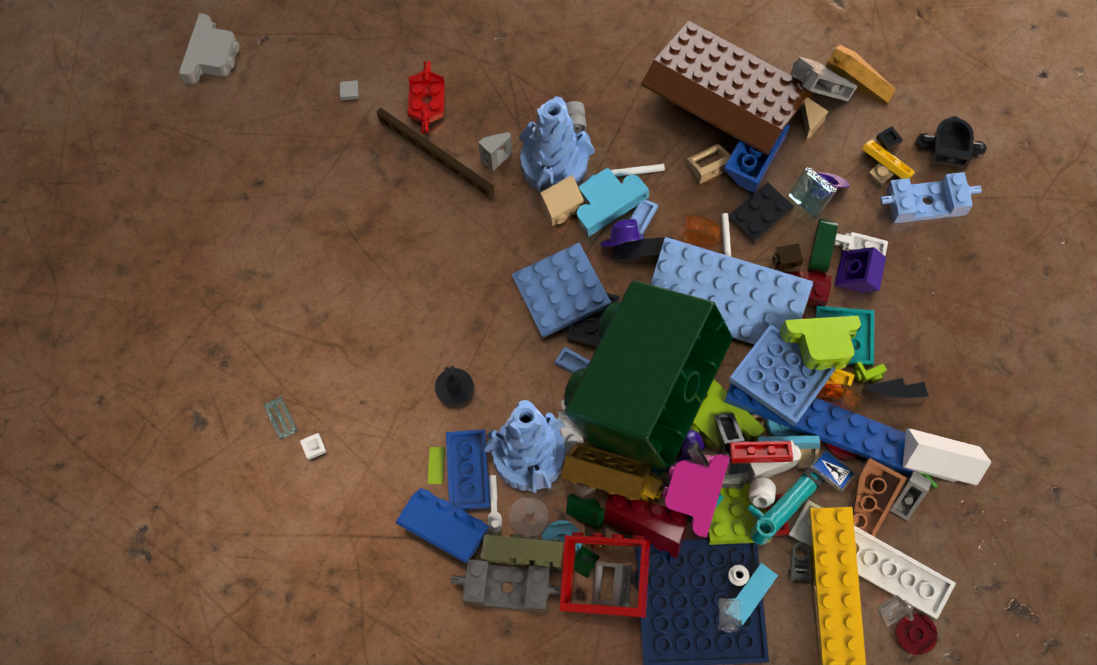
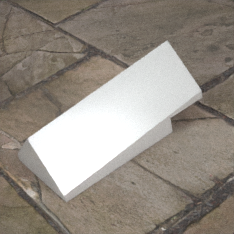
M909 428L906 429L903 468L951 482L961 481L976 486L992 463L979 446Z

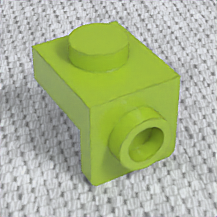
M861 361L856 363L853 368L855 378L858 381L860 380L862 385L871 381L876 383L884 378L883 375L887 371L884 364L866 371Z

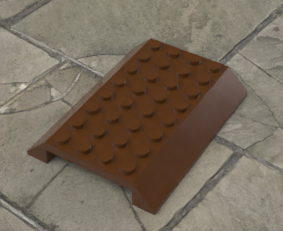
M688 21L654 59L641 83V86L766 155L776 145L779 135L807 98L810 99L815 93L803 87V82L790 74L783 72L691 21Z

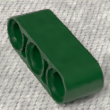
M819 219L808 268L828 272L838 229L837 222Z

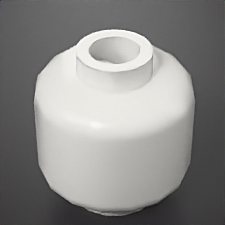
M767 478L754 479L749 489L748 498L750 502L758 508L771 506L775 501L776 486Z

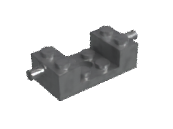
M468 560L467 571L464 576H451V584L463 585V602L465 605L546 613L549 594L561 595L560 586L550 585V568L529 566L528 569L489 565L488 561ZM506 582L513 585V590L510 593H504L501 589L502 585Z

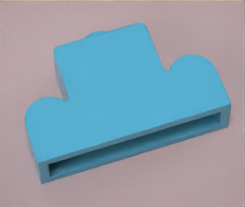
M606 168L597 175L590 176L586 182L579 186L585 204L577 210L578 223L589 237L636 207L643 200L648 199L649 189L636 175L626 176L621 184L612 171Z

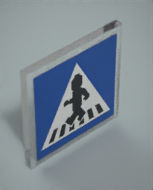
M825 448L809 467L840 493L844 491L856 475V472Z

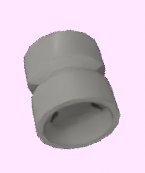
M577 101L567 102L568 114L572 119L574 132L577 134L581 131L585 132L587 125L584 104Z

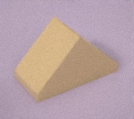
M807 98L801 106L806 137L810 138L825 121L828 111Z

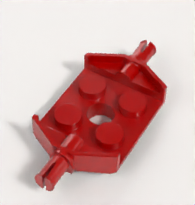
M430 61L423 62V71L408 77L409 98L407 115L409 118L421 123V133L424 134L429 132L428 129L431 122L444 117L445 80L444 77L431 71ZM425 97L431 98V101L428 103L422 102Z

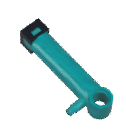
M812 464L765 514L753 505H750L747 509L758 520L750 531V537L753 542L759 545L766 544L807 499L815 493L827 477L813 467L814 465Z

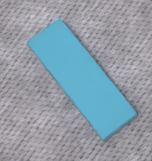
M819 436L758 437V442L793 440L794 445H797L799 449H820Z
M761 563L725 614L742 626L778 575Z

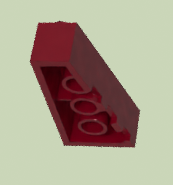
M610 494L605 505L604 523L626 534L631 533L637 536H644V540L650 541L654 548L660 551L665 550L677 559L687 530L689 515L671 510L666 506L643 500H629L619 494Z

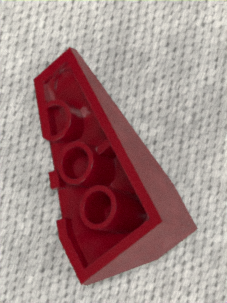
M817 271L784 272L813 281L806 306L812 308L826 306L832 285V275Z

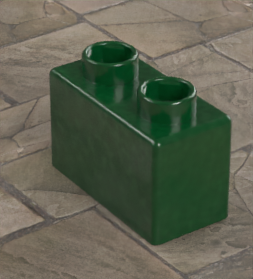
M632 281L621 302L610 304L603 313L599 326L600 342L587 368L578 369L570 377L564 394L565 413L590 444L669 471L728 351L733 337L714 301L639 281Z

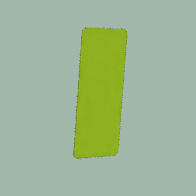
M430 447L428 484H443L445 447Z

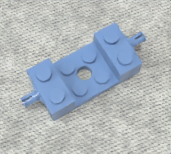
M965 172L946 174L943 181L911 184L910 178L891 180L886 190L887 196H881L880 202L881 205H890L893 223L964 216L968 214L973 206L971 194H980L982 188L980 185L970 187L967 183ZM923 198H929L932 204H925Z

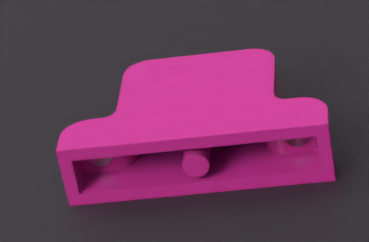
M724 454L711 456L708 466L687 460H681L675 466L671 465L668 477L671 478L670 485H665L662 497L666 498L665 504L669 509L693 517L690 527L699 536L707 538L730 456Z

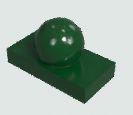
M575 494L568 496L567 514L597 529L603 527L605 509L600 507V503L595 498L583 499Z

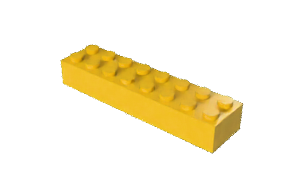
M852 507L810 508L808 511L819 664L866 665Z

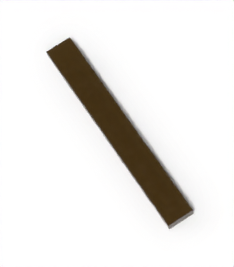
M379 108L377 111L379 122L488 198L493 197L495 194L494 185L383 108Z

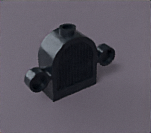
M951 116L943 120L938 125L933 136L922 133L918 135L915 141L916 146L922 150L931 146L930 162L967 167L972 160V156L982 157L987 150L985 143L981 141L973 142L974 133L972 127L965 120L957 116Z

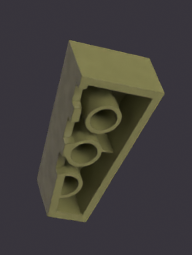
M490 532V535H484L481 560L525 567L550 568V570L562 571L564 543L561 540L550 539V541L538 537L526 539L520 535L510 534V537L502 536V533Z

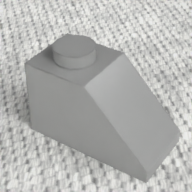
M914 471L903 486L890 511L908 521L929 491L932 481Z

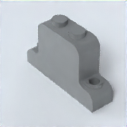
M199 13L179 71L183 82L194 84L203 73L217 76L228 75L231 68L234 67V58L240 48L234 34L231 31L216 29V24L212 23L208 15Z
M799 57L793 63V69L790 74L803 82L802 86L807 90L844 101H849L858 87L850 80L840 77L823 64L803 57Z

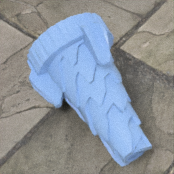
M554 96L553 99L537 108L536 124L535 122H529L519 136V139L523 142L520 155L522 174L525 176L527 183L531 187L536 188L537 191L543 192L571 175L574 177L577 186L584 179L588 169L589 156L595 153V149L590 142L591 138L586 132L581 131L579 134L574 132L573 122L569 117L567 105L563 98Z
M528 400L518 402L516 408L511 413V417L507 420L506 425L500 428V431H489L487 437L490 440L484 446V451L491 453L495 470H497V474L506 484H509L514 489L537 493L539 489L551 488L552 482L556 481L558 475L563 471L566 447L560 430L565 425L561 420L556 419L551 412L546 413L544 417L534 404Z

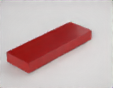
M791 441L730 442L729 444L731 463L793 462L794 459Z

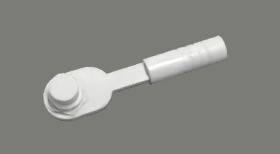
M490 475L488 479L491 513L488 515V526H490L489 530L491 532H499L502 528V517L497 512L496 475Z

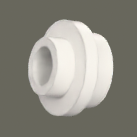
M735 565L729 570L728 578L733 585L742 586L749 580V572L744 566ZM736 572L742 573L741 579L736 577Z

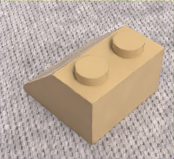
M572 175L540 193L541 210L552 226L563 223L571 215H577L578 208L584 205L583 197Z

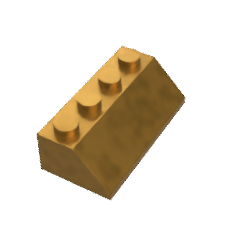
M576 442L565 456L561 478L567 479L570 483L584 484L591 489L605 490L608 494H619L629 500H639L644 492L652 465Z

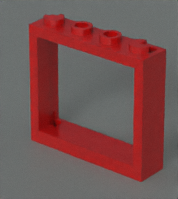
M572 532V535H565L559 611L646 618L650 541L644 540V536L632 535V539H624V535L612 534V538H606L601 533H592L591 537L584 536L582 532ZM576 544L641 547L638 608L571 603Z

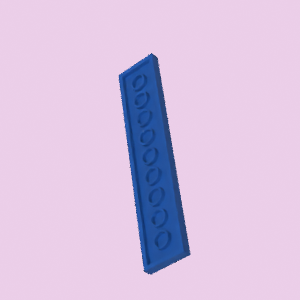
M730 383L725 403L808 436H819L823 442L866 459L871 458L886 467L911 476L914 470L903 468L906 433L818 398L813 400L794 427Z

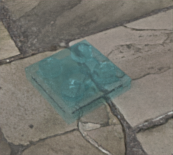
M808 166L804 169L788 195L812 216L817 218L837 189Z

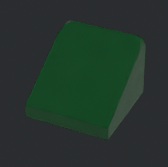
M582 546L575 557L574 571L588 578L595 566V562L598 561L600 556Z

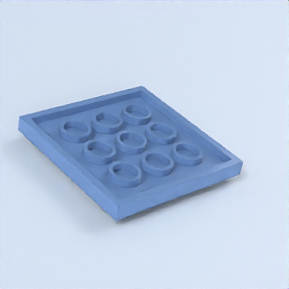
M580 243L512 273V277L543 338L606 309L611 304Z
M770 324L728 381L795 427L836 368H827L821 371L808 369L803 363L798 344L785 342L781 338L779 329Z

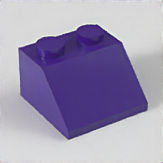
M875 247L842 251L835 285L862 293L879 291L886 257Z

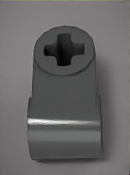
M798 542L790 549L789 582L801 580L811 583V549L804 542ZM796 548L803 549L805 553L803 558L796 555Z

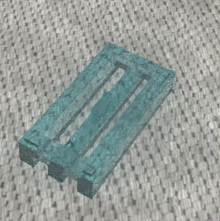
M281 396L277 400L270 401L271 403L263 405L280 440L298 431ZM278 404H281L292 429H288L277 407ZM272 407L274 408L281 422V425L285 431V433L283 434L281 433V430L270 410V408Z

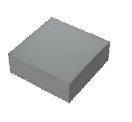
M357 80L340 82L341 100L359 99Z

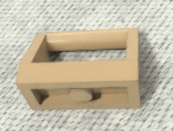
M716 144L686 158V162L701 184L726 172L724 167L731 155L722 146ZM716 152L721 158L702 168L695 163Z

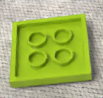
M750 484L722 485L720 494L724 498L714 511L708 532L709 545L755 543L750 537V531L758 520L747 509L750 505H753L748 498ZM753 505L763 514L767 512L766 508H758L755 505Z

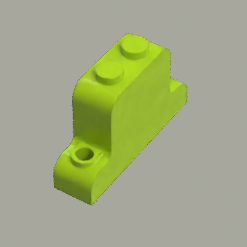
M859 316L785 320L779 331L781 338L785 342L798 344L803 363L808 369H817L819 371L827 368L843 369L854 356L855 352L851 339L856 337V332L861 323Z
M713 380L691 428L701 435L703 443L707 448L720 452L721 447L714 415L734 413L743 438L751 442L757 441L758 437L762 436L766 429L747 411L725 403L727 391L717 381Z

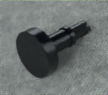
M454 366L450 368L445 367V371L438 376L435 382L437 398L447 407H462L473 397V380L462 369L455 368Z

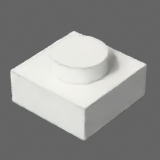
M319 433L300 440L308 460L326 453Z

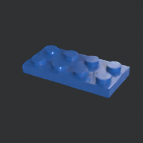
M485 429L446 432L449 504L458 509L490 508L487 452L484 451V446L486 445Z

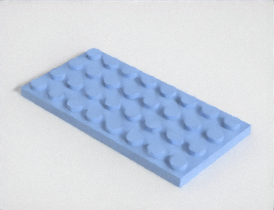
M665 237L651 285L714 301L732 337L756 344L770 324L780 330L785 320L802 319L813 281Z

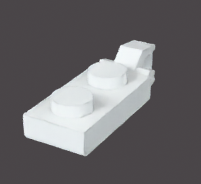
M851 232V234L846 233L845 235L837 233L834 245L843 247L842 250L845 251L875 247L885 256L888 241Z
M561 400L562 411L558 412V419L565 425L561 429V434L564 438L567 454L576 442L584 444L581 432L566 415L564 400Z

